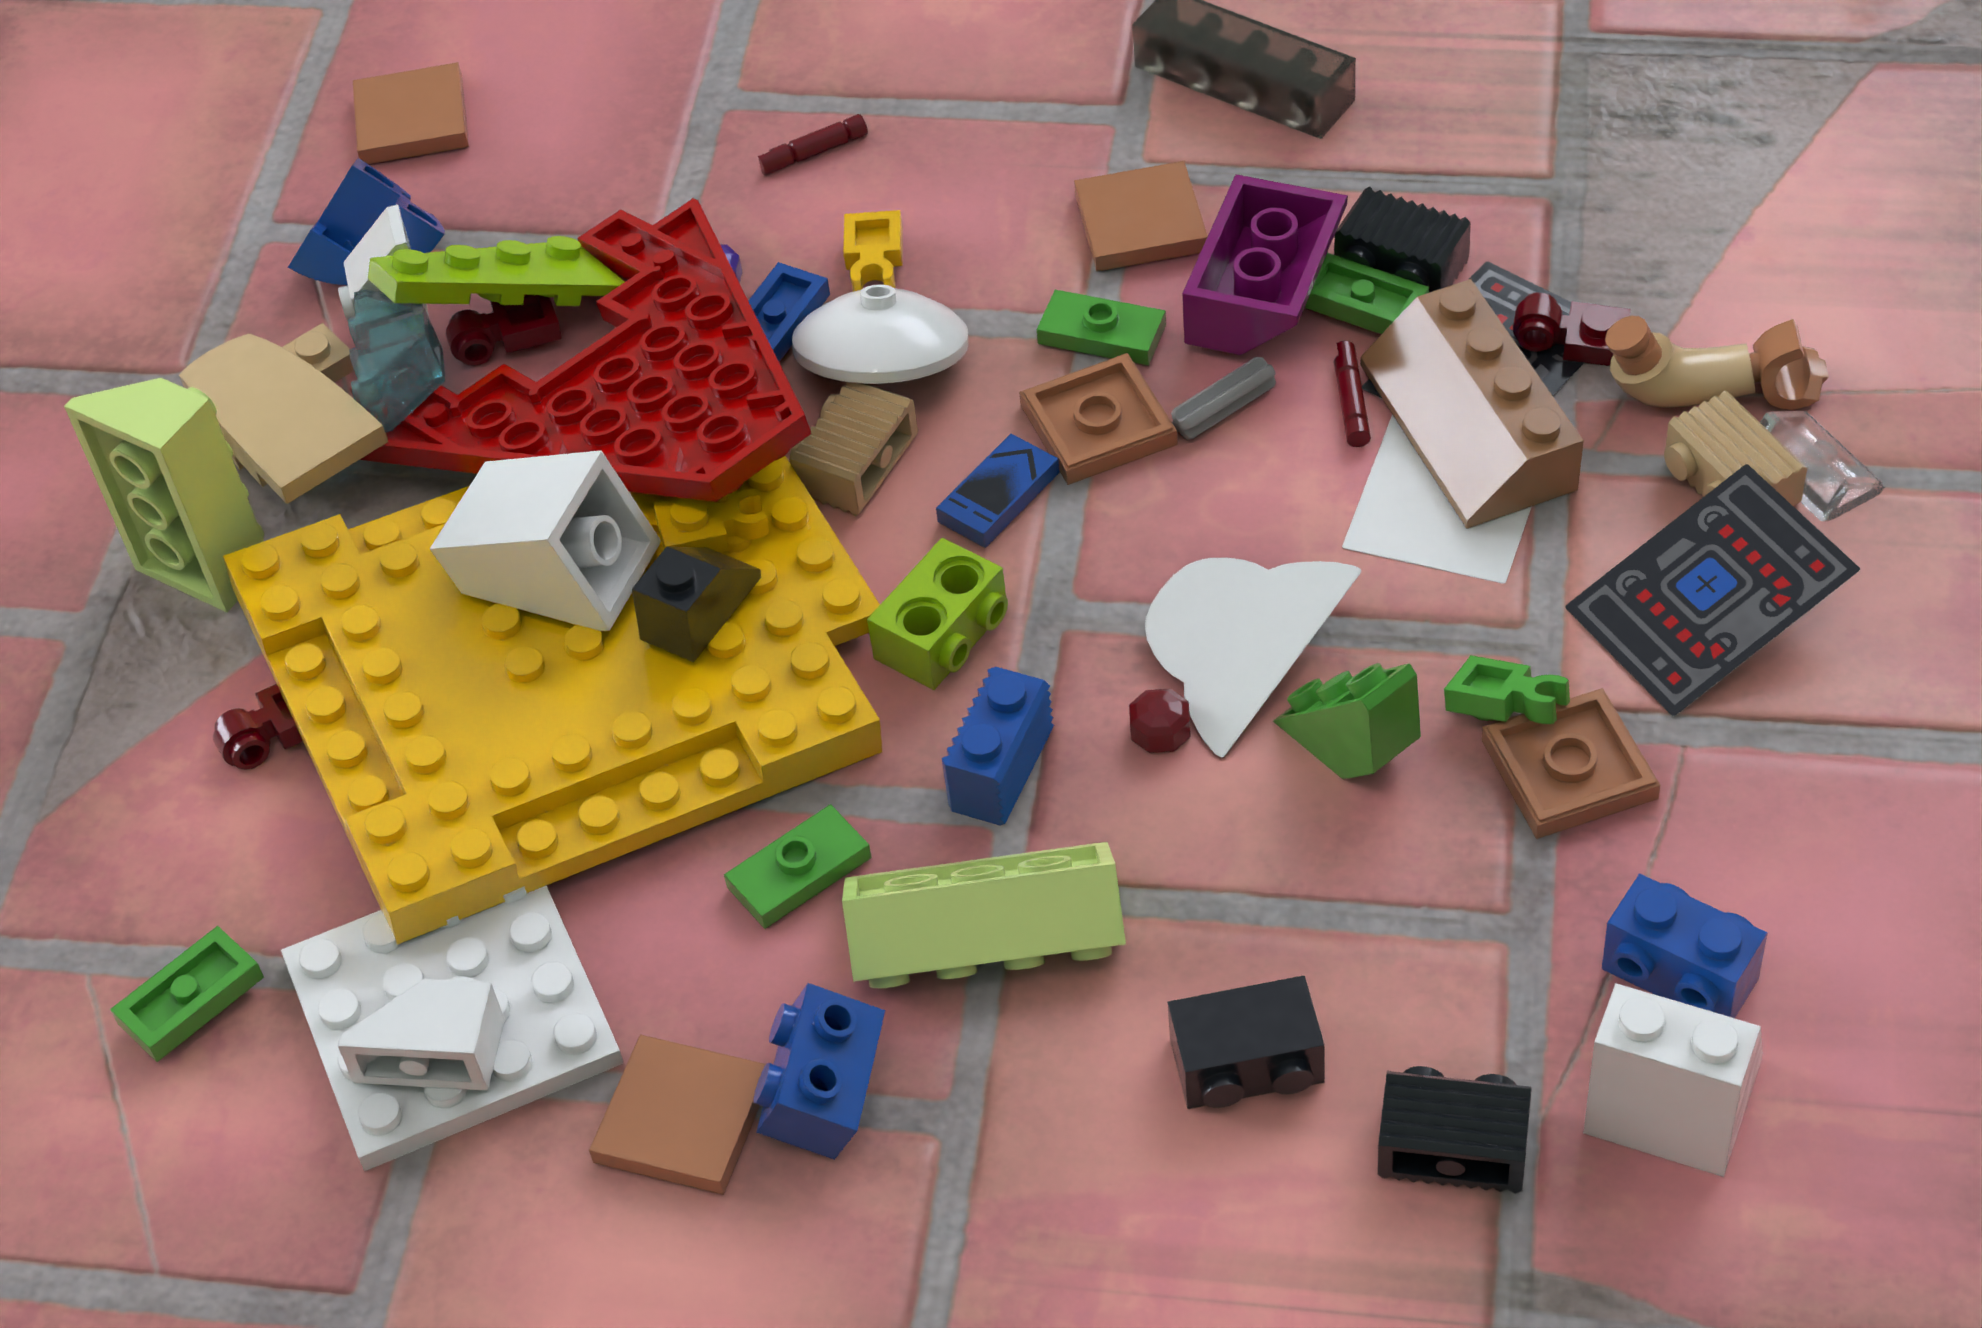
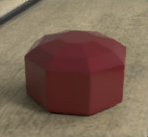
M1172 689L1145 690L1129 704L1131 740L1147 752H1174L1191 737L1189 701Z

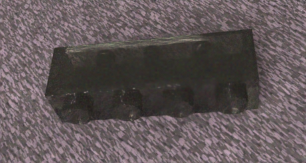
M1155 0L1132 24L1134 67L1316 138L1322 139L1355 101V57L1206 1Z

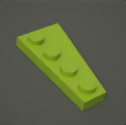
M552 236L547 239V242L530 244L514 240H504L498 242L496 247L485 248L451 245L445 251L428 253L401 249L395 251L393 256L371 257L368 271V280L394 303L470 304L471 294H478L486 300L499 302L500 305H523L524 295H540L554 298L557 306H580L581 296H605L625 282L585 250L579 241L566 236Z

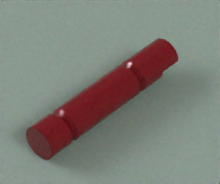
M854 115L844 119L843 123L839 121L789 141V144L784 143L769 149V152L758 156L763 175L792 165L794 161H802L847 143L849 139L854 140L867 135L868 130L862 115Z
M1340 341L1336 343L1338 355L1334 359V368L1346 439L1350 446L1362 447L1370 442L1371 435L1356 349L1352 342Z

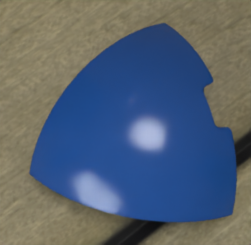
M358 158L349 169L321 217L306 236L288 268L317 281L348 285L343 262L386 207L394 205L399 206L411 250L423 253L431 252L444 236L445 230L433 214L424 211L410 201L411 195Z

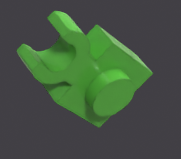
M1470 655L1444 688L1446 711L1471 715L1476 719L1484 721L1498 720L1506 722L1513 712L1524 714L1527 719L1536 723L1554 724L1557 720L1556 704L1568 705L1570 702L1569 680L1559 675L1531 677V666Z

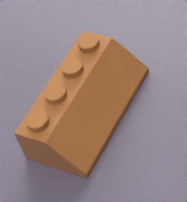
M1472 279L1416 297L1361 356V367L1467 529L1578 490L1584 440Z

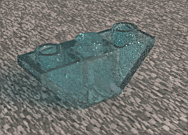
M364 289L354 292L355 316L348 318L349 330L356 346L349 350L354 372L358 378L351 381V389L354 399L383 425L386 433L392 431L446 381L443 348L424 304L394 303L384 293Z

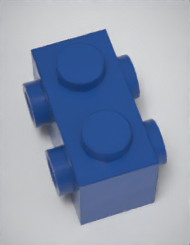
M1639 873L1607 922L1602 970L1654 995L1735 1018L1759 980L1768 932L1753 926L1750 921L1738 914L1724 913L1690 897L1678 886L1660 883Z
M807 983L792 1006L782 1003L775 1016L769 1035V1043L778 1046L774 1064L767 1063L754 1093L753 1102L763 1106L756 1133L835 1160L858 1131L886 1010Z

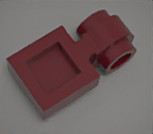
M1532 293L1525 297L1516 307L1513 333L1518 339L1519 344L1527 350L1539 352L1547 350L1551 345L1562 344L1565 345L1563 360L1610 366L1613 353L1605 342L1606 333L1616 321L1630 316L1631 309L1571 301L1569 315H1563L1562 309L1554 297L1546 293Z
M524 295L523 305H500L499 302L490 301L493 313L480 314L470 309L459 311L451 317L446 328V338L452 355L457 360L470 366L480 365L489 360L495 349L496 341L502 340L506 353L562 339L559 321L550 297L540 295Z
M277 684L255 693L260 709L249 712L240 708L231 709L217 719L213 740L223 759L229 765L243 770L253 769L261 765L269 755L270 738L277 736L284 749L303 741Z

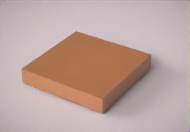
M458 62L353 80L357 152L359 158L365 163L374 164L469 147L463 81Z
M1185 161L1074 180L1075 196L1096 272L1201 253L1208 235Z
M1128 353L1019 392L1023 411L1048 453L1059 459V470L1067 485L1178 445L1176 428Z
M1603 688L1570 698L1568 705L1556 704L1557 720L1554 724L1536 723L1527 719L1524 714L1509 718L1506 722L1499 721L1482 727V742L1536 839L1659 799L1660 783Z
M640 1034L589 1149L593 1163L724 1195L760 1105L753 1102L758 1080L766 1064Z

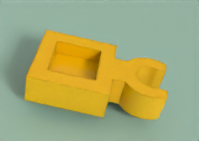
M901 210L844 214L843 254L846 270H850L853 292L862 290L863 286L872 280H879L884 285L896 288L893 267L903 266Z
M749 488L734 493L728 501L719 503L687 498H674L653 503L655 519L664 549L667 546L707 547L721 553L729 551L727 537L736 535L742 539L755 540L769 534L766 512H761L762 506L759 489Z

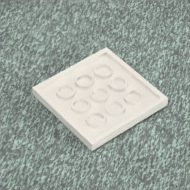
M525 886L503 895L504 903L459 920L457 915L446 920L448 925L398 945L382 910L281 949L364 1171L624 1064L620 1049L547 886L526 893ZM465 976L481 982H492L505 1021L488 1090L353 1083L338 1048L341 1033L423 979L450 980L454 977Z

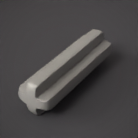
M1262 357L1251 359L1174 408L1171 412L1172 424L1185 439L1195 438L1272 389L1276 384L1274 368Z

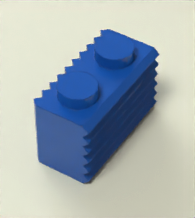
M993 667L987 670L988 677L982 679L983 687L977 689L978 697L972 699L973 706L967 708L968 716L962 718L963 726L957 728L958 736L952 738L953 746L947 748L948 756L941 759L948 805L951 811L1001 826L1006 824L1054 727V724L1051 723L1054 717L1050 715L1053 710L1049 707L1052 702L1049 699L1051 693L1048 691L1050 685L1045 680Z

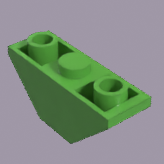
M1376 663L1355 676H1352L1349 671L1340 673L1324 684L1320 678H1317L1294 691L1287 698L1291 707L1273 720L1275 724L1340 778L1348 779L1374 774L1421 737L1417 674L1410 663L1388 669H1383L1380 663Z

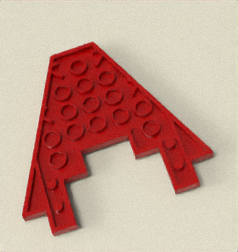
M694 198L654 225L620 209L577 238L581 246L611 271L628 279L596 301L603 320L616 328L537 382L504 363L457 395L395 358L350 388L354 399L383 425L388 439L387 443L360 460L474 473L477 475L486 461L602 450L629 492L717 502L724 496L738 490L745 481L773 461L784 457L791 448L812 433L805 413L699 201Z

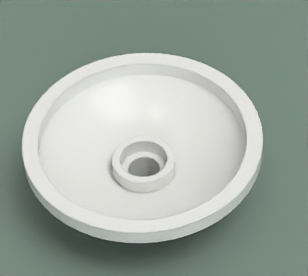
M871 285L862 290L844 294L808 314L793 332L792 349L795 359L801 366L826 378L864 384L895 383L933 375L958 362L968 349V328L964 321L950 308L937 301L912 291L896 289L888 285Z

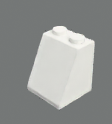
M602 450L486 461L433 542L430 550L462 594L591 629L610 631L630 597L632 588L641 578L661 540Z
M1615 983L1594 1041L1583 1133L1724 1177L1762 1061L1761 1026Z

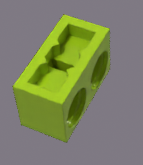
M942 537L868 617L867 623L873 658L922 685L935 690L950 672H956L964 665L971 648L987 630H994L1003 620L1008 608L1003 567Z

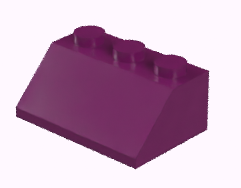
M1235 174L1182 293L1184 344L1242 355L1298 325L1347 206L1348 195Z

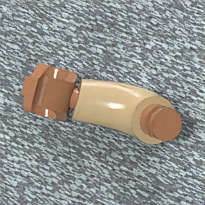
M1628 316L1616 321L1609 328L1605 338L1608 348L1613 353L1610 371L1616 383L1625 393L1649 406L1665 408L1700 405L1703 401L1709 402L1713 396L1719 397L1723 391L1729 392L1736 398L1755 393L1754 383L1761 382L1764 398L1771 405L1781 409L1795 410L1808 407L1819 401L1822 384L1829 378L1825 360L1819 358L1818 352L1814 348L1802 346L1799 330L1794 319L1765 331L1753 344V353H1749L1747 343L1709 348H1683L1671 343L1670 339L1663 334L1651 332L1645 319L1640 316Z

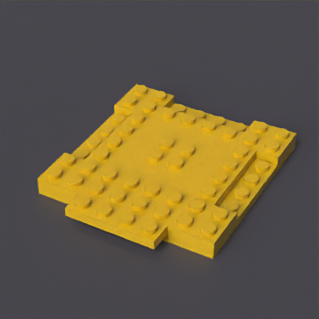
M786 456L773 461L745 481L738 490L717 501L718 503L728 501L734 493L743 489H759L762 506L761 512H766L769 534L755 540L742 539L736 535L727 537L729 551L721 553L759 568L761 578L695 662L640 640L633 593H631L610 631H599L462 594L433 555L430 547L469 486L347 529L339 514L223 556L233 591L281 691L289 712L297 725L301 738L376 900L390 926L397 945L448 925L446 920L457 915L459 920L504 903L503 895L525 886L526 893H529L882 752L880 719L835 647L869 633L867 619L880 604ZM629 492L661 540L653 503L679 497ZM662 541L642 576L663 552Z

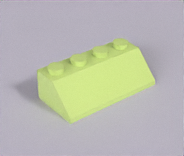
M163 378L71 398L64 405V408L135 570L227 613L237 603L238 599L233 591L223 556L263 542L264 531L255 519L248 500L249 492L240 480L232 459V448L224 438L216 417L217 409L212 400L197 388L189 387L186 389Z
M1108 842L845 877L842 905L853 982L869 980V987L890 988L904 985L910 981L909 974L935 970L939 979L967 977L977 973V965L1001 961L1004 962V968L1008 970L1029 969L1043 965L1045 963L1044 955L1071 952L1073 960H1095L1110 956L1112 954L1111 946L1126 944L1116 864Z

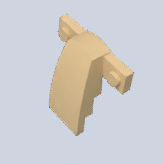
M321 323L283 347L248 333L206 352L190 363L179 374L184 388H197L205 393L214 403L217 409V420L225 440L232 448V459L238 469L241 470L245 467L261 487L268 484L286 504L388 442L383 425L335 383L358 369V365L353 351L324 323Z

